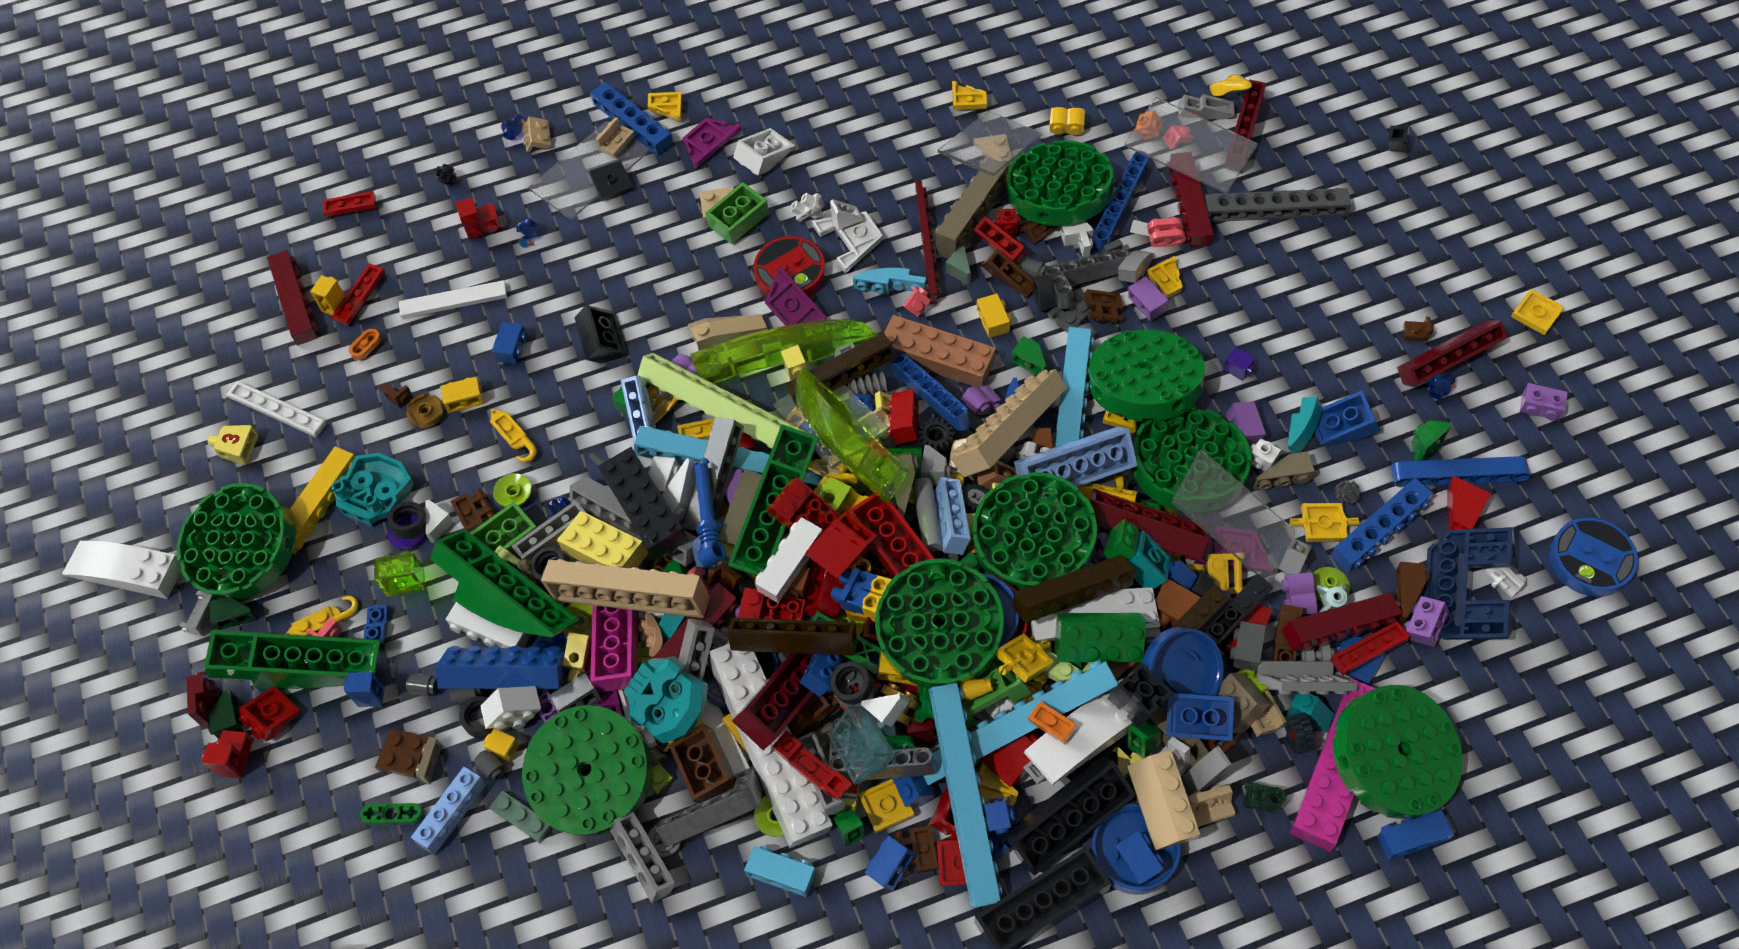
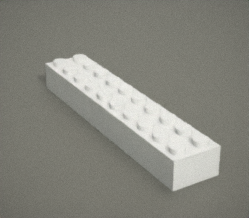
M730 644L709 651L707 662L729 712L734 719L767 680L754 651H731ZM736 726L789 848L828 833L832 823L829 816L824 812L814 785L772 748V745L785 731L791 734L788 726L764 751Z

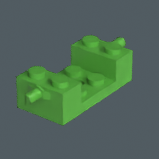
M997 656L991 665L976 678H990L993 684V691L973 700H964V698L961 700L962 709L965 708L967 713L966 730L977 724L973 716L974 714L1007 696L1015 703L1032 693L1028 682L1022 681L1013 671H1009L1005 675L999 672V667L1004 665V663Z

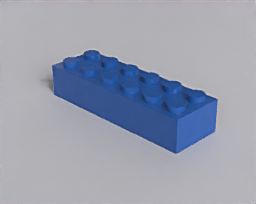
M452 646L447 648L435 666L438 688L498 689L536 686V689H559L568 673V670L563 666L566 648H560L559 646H551L549 648H540L539 646H531L529 648H520L519 646H511L509 648H500L499 646L460 648L459 646Z

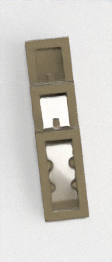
M744 469L722 526L720 541L733 546L736 545L760 482L761 474Z

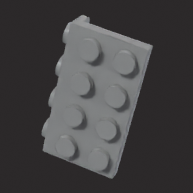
M1260 661V665H1258L1257 682L1267 685V689L1278 690L1280 694L1289 695L1292 691H1297L1299 694H1310V691H1316L1318 694H1329V691H1334L1336 694H1347V691H1356L1357 688L1356 682L1334 675V665L1330 661Z

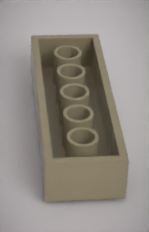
M987 159L985 164L980 166L978 174L972 177L970 185L963 190L961 198L955 201L951 212L945 215L944 222L936 228V254L949 259L960 245L966 247L975 234L973 229L984 217H987L1005 191L1007 166Z

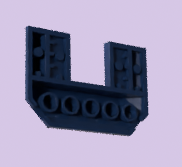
M1513 527L1449 530L1443 535L1444 538L1436 544L1433 543L1427 549L1426 571L1429 572L1428 583H1425L1424 597L1445 602L1449 610L1439 636L1443 640L1509 639L1513 631L1510 623V600H1472L1474 568L1513 567V557H1516Z

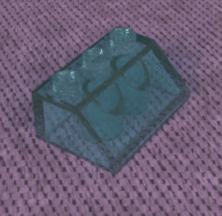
M848 706L829 734V738L853 784H859L882 772L894 757V753L876 720L864 707Z

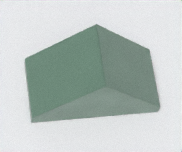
M960 245L946 261V273L966 284H970L971 273L965 247Z

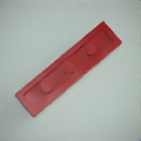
M370 263L366 266L331 316L333 321L346 326L350 325L386 273L384 268Z
M1396 621L1332 655L1330 661L1344 676L1408 641L1410 636Z

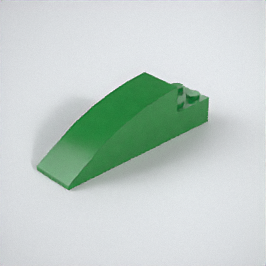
M781 424L728 567L757 576L761 571L764 572L769 558L779 550V544L787 530L786 526L781 524L766 510L790 480L799 478L804 482L819 437Z
M466 529L459 530L436 541L431 560L459 582L453 600L470 612L498 626L516 632L554 637L579 623L580 619L499 557Z
M212 630L204 670L208 678L251 680L255 689H270L273 686L277 689H304L344 685L348 673L373 672L375 675L380 640Z

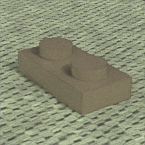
M428 737L427 743L422 748L423 756L421 762L416 767V777L424 784L431 783L442 748V744L437 738Z

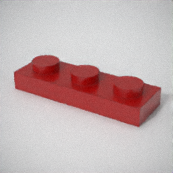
M374 191L323 200V214L325 217L376 208V195Z

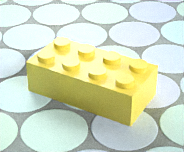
M583 511L578 513L557 539L565 554L585 564L599 563L603 566L617 565L622 568L631 569L632 567L638 568L648 555L643 541Z

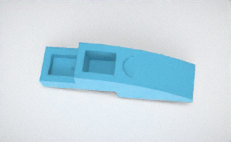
M880 268L854 275L853 286L854 289L860 291H871L878 294H889L890 288L898 291L913 292V286L918 289L921 286L926 290V277L910 275V269Z

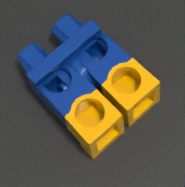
M854 568L852 572L846 571L839 577V582L844 584L845 587L842 589L835 586L831 592V598L840 603L842 609L871 617L872 621H875L878 601L892 579Z

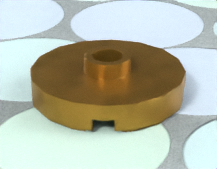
M421 394L416 396L409 402V407L406 409L409 422L418 428L434 426L444 415V406L435 395Z

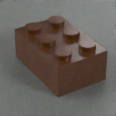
M703 725L669 745L693 801L700 804L734 787L736 778L712 728Z

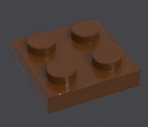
M389 729L375 768L379 771L416 778V767L421 762L423 756L422 748L427 743L428 737Z

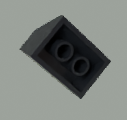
M585 305L574 317L587 361L602 364L628 355L616 312Z

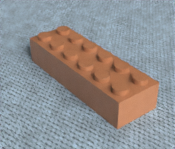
M896 315L892 316L884 332L896 354H906L923 370L971 386H984L996 359L995 347Z

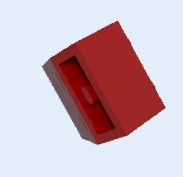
M799 478L790 480L766 510L789 529H791L795 522L798 523L802 517L821 528L823 532L840 516L837 511Z
M845 511L832 522L805 554L838 579L869 551L877 535Z
M745 588L738 618L801 620L806 600L783 596L779 603L755 589Z

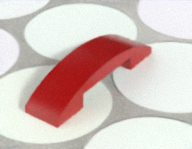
M785 731L772 745V748L797 772L834 799L838 800L851 786L852 783L838 771H833L804 748L803 744L788 731Z

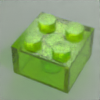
M402 552L392 556L383 555L380 558L374 559V580L386 597L425 590L424 568L414 552Z

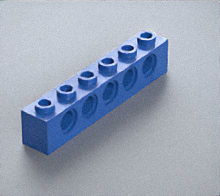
M604 82L590 92L592 102L598 109L612 120L615 117L619 118L620 125L634 131V137L657 156L673 145L671 132L668 129H664L657 120L651 119L645 111H641L635 103H631L624 94L621 95L617 92L614 86Z
M1414 478L1334 547L1331 557L1347 572H1350L1353 568L1358 569L1365 562L1364 559L1367 556L1372 557L1377 552L1379 545L1382 544L1384 546L1387 544L1394 532L1398 534L1405 527L1407 521L1412 522L1417 517L1419 510L1422 509L1424 511L1432 503L1430 499L1433 492Z

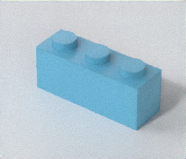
M760 846V848L753 847L744 869L747 877L806 898L816 875L815 867H813L812 863L805 860L800 862L792 860V857L785 853H780V855L772 853V850L765 846Z

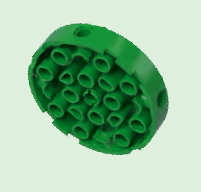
M1060 140L1054 141V144L1044 145V143L1031 147L1029 152L1018 155L1011 163L1007 172L1009 201L1013 209L1016 208L1018 214L1039 224L1055 227L1079 223L1094 217L1109 204L1113 195V168L1109 158L1104 153H1099L1094 146L1086 143Z
M1158 330L1125 331L1108 338L1100 344L1090 359L1089 384L1093 398L1108 412L1114 415L1117 413L1125 415L1126 419L1142 421V418H1154V421H1160L1179 416L1191 409L1203 392L1205 364L1202 355L1186 339L1168 332Z
M1193 406L1179 416L1160 421H1154V418L1142 423L1136 433L1133 444L1137 466L1131 469L1140 488L1157 503L1180 512L1206 513L1221 509L1238 497L1248 477L1252 458L1245 436L1234 423H1228L1222 419V415L1208 409L1206 411L1198 410Z
M1030 472L1028 475L1021 476L1014 475L1003 480L994 489L991 488L980 501L973 520L975 552L982 568L988 575L1008 583L1017 591L1085 568L1090 565L1096 549L1097 524L1094 510L1088 498L1084 497L1078 487L1059 476L1041 472Z
M230 484L221 487V490L214 494H208L198 503L199 506L193 514L189 513L181 528L177 542V560L180 561L181 572L185 579L196 589L213 595L216 598L231 597L238 601L253 597L271 586L283 573L291 559L296 542V525L293 515L281 499L254 484Z
M930 559L909 566L908 569L897 574L888 583L878 601L875 628L885 659L904 679L926 688L957 683L960 686V684L966 681L976 679L994 661L997 649L1001 647L1003 639L1004 616L1001 601L996 590L979 571L955 560ZM937 620H943L945 621V624L941 627H938L934 624V622Z
M1385 685L1355 697L1341 711L1335 724L1337 726L1335 737L1332 740L1334 760L1343 783L1349 792H1353L1360 799V803L1374 813L1378 812L1386 815L1388 818L1405 819L1439 809L1455 793L1461 779L1463 766L1461 743L1457 731L1446 712L1428 695L1408 686Z
M593 705L572 707L559 712L547 720L531 739L522 766L524 792L534 812L551 827L562 832L580 836H597L609 833L615 825L614 819L624 818L632 811L636 813L646 800L653 776L651 751L641 731L631 721L617 712ZM590 765L591 772L586 776L584 774L585 770Z

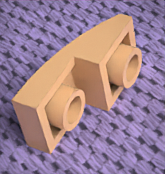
M647 612L644 619H641L639 622L638 631H640L641 640L646 641L649 656L654 657L660 650L663 639L658 623L652 614Z

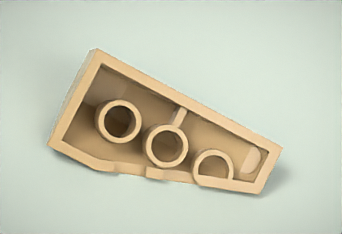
M761 314L705 318L688 324L700 354L768 330Z

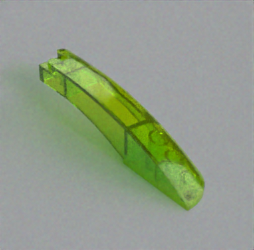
M853 319L809 321L740 336L690 353V357L697 376L714 384L754 370L783 365L781 351L796 345L799 346L805 362L809 361L811 363L834 355L836 348L850 342L857 346L876 336V333L865 323Z
M802 367L795 386L796 403L800 413L825 446L883 502L889 503L909 469L862 426L849 410V406L806 368Z

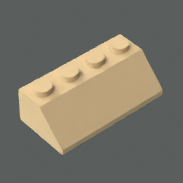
M1172 751L1154 754L1127 766L1154 850L1157 851L1196 840L1200 836V832Z

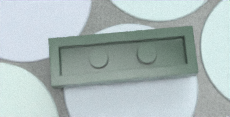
M503 790L489 807L494 813L539 844L552 828L540 819L535 812Z

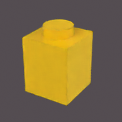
M493 729L486 736L483 747L488 752H492L496 757L510 763L520 744L515 737Z

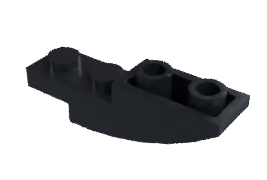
M1256 574L1241 592L1220 611L1203 632L1209 635L1216 644L1220 645L1235 631V628L1240 627L1241 621L1244 622L1259 607L1260 602L1269 594L1273 586L1259 574Z

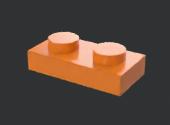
M1041 701L1028 717L1029 722L1063 744L1067 742L1077 728L1074 722Z

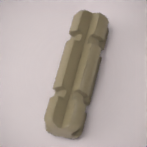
M528 560L519 561L517 565L519 571L523 572L522 574L540 587V583L537 582L538 580L533 577L530 571Z

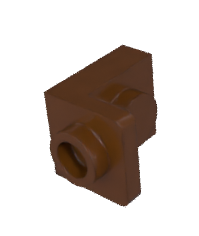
M1426 316L1424 322L1405 321L1403 324L1404 340L1427 342L1434 330V324L1431 323L1430 317Z
M386 382L380 386L384 396L398 408L407 404L413 397L409 387L406 385L400 390L395 386L391 387Z
M722 563L717 567L711 568L708 572L706 585L710 587L719 582L730 593H734L737 591L742 576L725 563Z

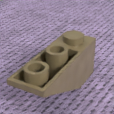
M1308 451L1287 455L1259 475L1255 480L1253 488L1266 490L1274 486L1285 487L1293 483L1304 484L1311 481L1315 471Z
M1160 707L1148 721L1159 728L1161 739L1168 748L1167 742L1172 737L1166 736L1167 710ZM1175 737L1190 748V767H1193L1209 753L1200 739Z

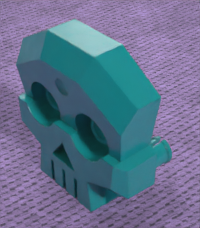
M380 453L355 456L346 476H341L338 481L332 484L331 488L336 496V506L344 516L373 527L375 522L388 518L390 510L395 505L400 504L410 494L414 483L400 461Z
M674 656L652 658L643 662L629 682V685L623 691L629 701V717L639 726L645 725L653 737L661 743H666L691 733L706 711L708 684L686 671L687 666ZM675 684L679 687L678 691L674 688ZM658 709H659V710L661 711V713H662L661 716H659L658 713H657Z

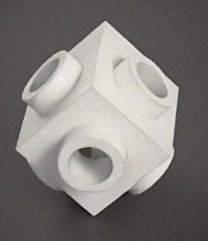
M1260 439L1257 444L1253 443L1250 447L1251 464L1257 469L1266 471L1276 463L1281 449L1275 447L1271 442Z

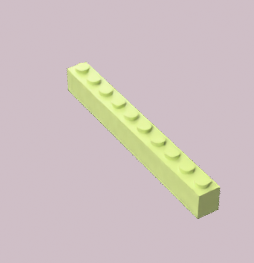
M655 353L645 355L642 358L638 375L644 377L646 383L659 387V390L663 392H669L676 399L688 402L691 407L699 408L709 416L736 420L744 426L743 433L751 435V438L766 443L769 448L773 447L781 424L803 431Z

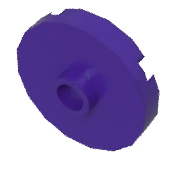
M412 514L405 515L398 519L396 524L409 526L414 524L419 517ZM390 527L387 530V538L391 545L401 551H409L419 547L426 538V528L419 536L411 539L396 537L390 530Z

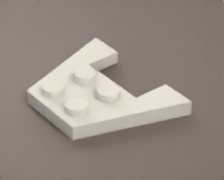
M866 211L860 212L863 218L861 222L839 230L832 217L812 221V226L820 237L836 230L850 250V252L837 257V262L845 274L883 240L882 233Z

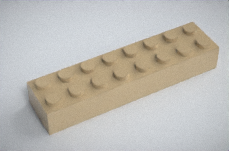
M1056 369L1049 372L1044 370L1036 377L1032 375L1024 380L1025 384L1016 388V393L1005 399L1006 403L995 409L996 413L987 417V422L977 427V432L967 437L966 443L955 449L956 453L951 457V460L963 477L991 468L1066 390L1067 386Z
M558 559L548 560L541 578V582L552 598L560 602L704 618L710 600V595L700 576L692 573L686 575L673 571L667 573L655 569L649 571L636 567L630 569L617 565L603 566L599 563L585 564L580 561L567 562Z

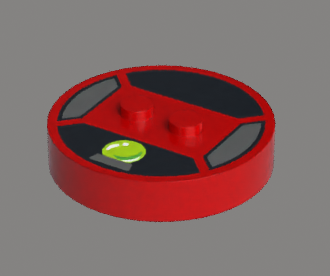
M787 236L772 240L760 249L754 260L755 280L758 288L766 296L769 293L779 266L808 297L821 287L825 279V262L821 250L813 242L801 237Z

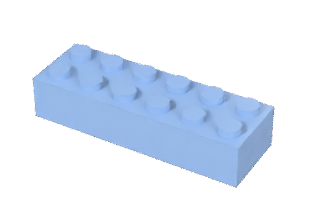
M1118 426L1014 461L1018 476L1028 475L1030 472L1048 473L1059 476L1077 487L1136 467L1137 461L1129 428Z

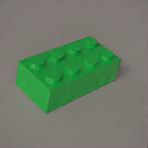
M1057 613L1055 655L1059 662H1095L1099 659L1101 662L1105 660L1106 662H1143L1146 621L1141 613Z

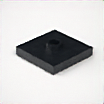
M621 160L589 171L601 201L634 190Z

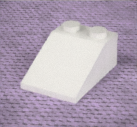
M769 128L738 140L733 158L741 165L750 169L752 173L761 175L770 171L795 148V145Z
M688 458L662 494L676 519L681 523H684L695 488L696 476L693 467L695 462L701 463Z

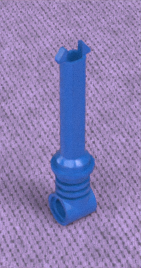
M703 457V463L695 462L693 467L696 476L701 518L696 528L697 533L700 535L701 549L698 551V559L703 566L711 567L725 559L726 550L720 543L719 532L721 531V525L714 518L708 470L709 460Z

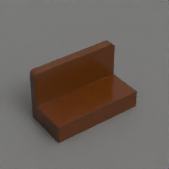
M1027 220L1017 227L1018 232H1025L1030 243L1035 244L1059 226L1043 225Z

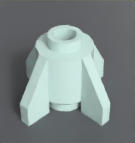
M1343 583L1340 587H1332L1330 589L1316 585L1314 590L1322 595V603L1324 605L1319 612L1347 605V594L1345 592L1347 585Z

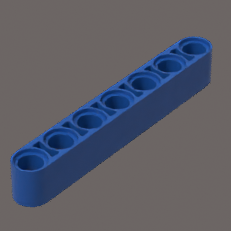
M1137 151L1133 154L1095 229L1093 247L1098 251H1103L1104 245L1111 243L1146 172L1148 155L1143 151Z
M897 353V357L890 360L895 375L910 389H914L915 393L956 430L962 431L970 427L971 420L966 406L906 354Z
M1523 456L1403 461L1394 463L1391 466L1394 485L1397 487H1405L1414 478L1424 486L1449 485L1453 476L1470 484L1522 482L1531 477L1527 459Z

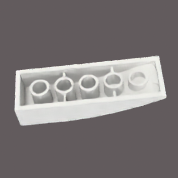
M79 541L62 575L168 599L182 568L180 561L177 560V556L174 554L111 542Z
M1153 588L1121 589L1057 612L1141 613L1146 621V629L1160 628ZM1057 613L1031 621L1034 642L1044 640L1055 641Z
M1114 688L1089 700L1066 717L1074 722L1077 728L1065 744L1045 733L1024 751L1025 755L1051 785H1054L1128 734V727L1130 724H1133L1126 717L1129 713L1124 708L1119 710L1107 699Z

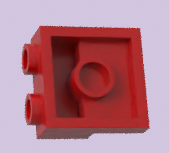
M275 686L239 708L240 723L244 727L250 726L255 738L258 740L262 738L266 742L283 732V726L300 715V709Z

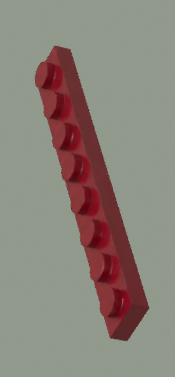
M921 180L915 181V193L928 293L931 299L930 304H937V297L940 296V287L936 286V282H938V272L934 271L936 257H932L934 243H930V239H933L932 228L928 229V225H931L930 215L926 214L929 211L928 201L924 199L927 198L926 187H923Z

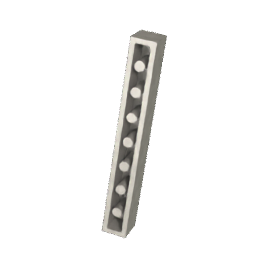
M587 476L570 485V502L577 501L586 511L641 540L611 489ZM684 530L689 540L665 555L684 566H688L695 561L692 545L697 537Z

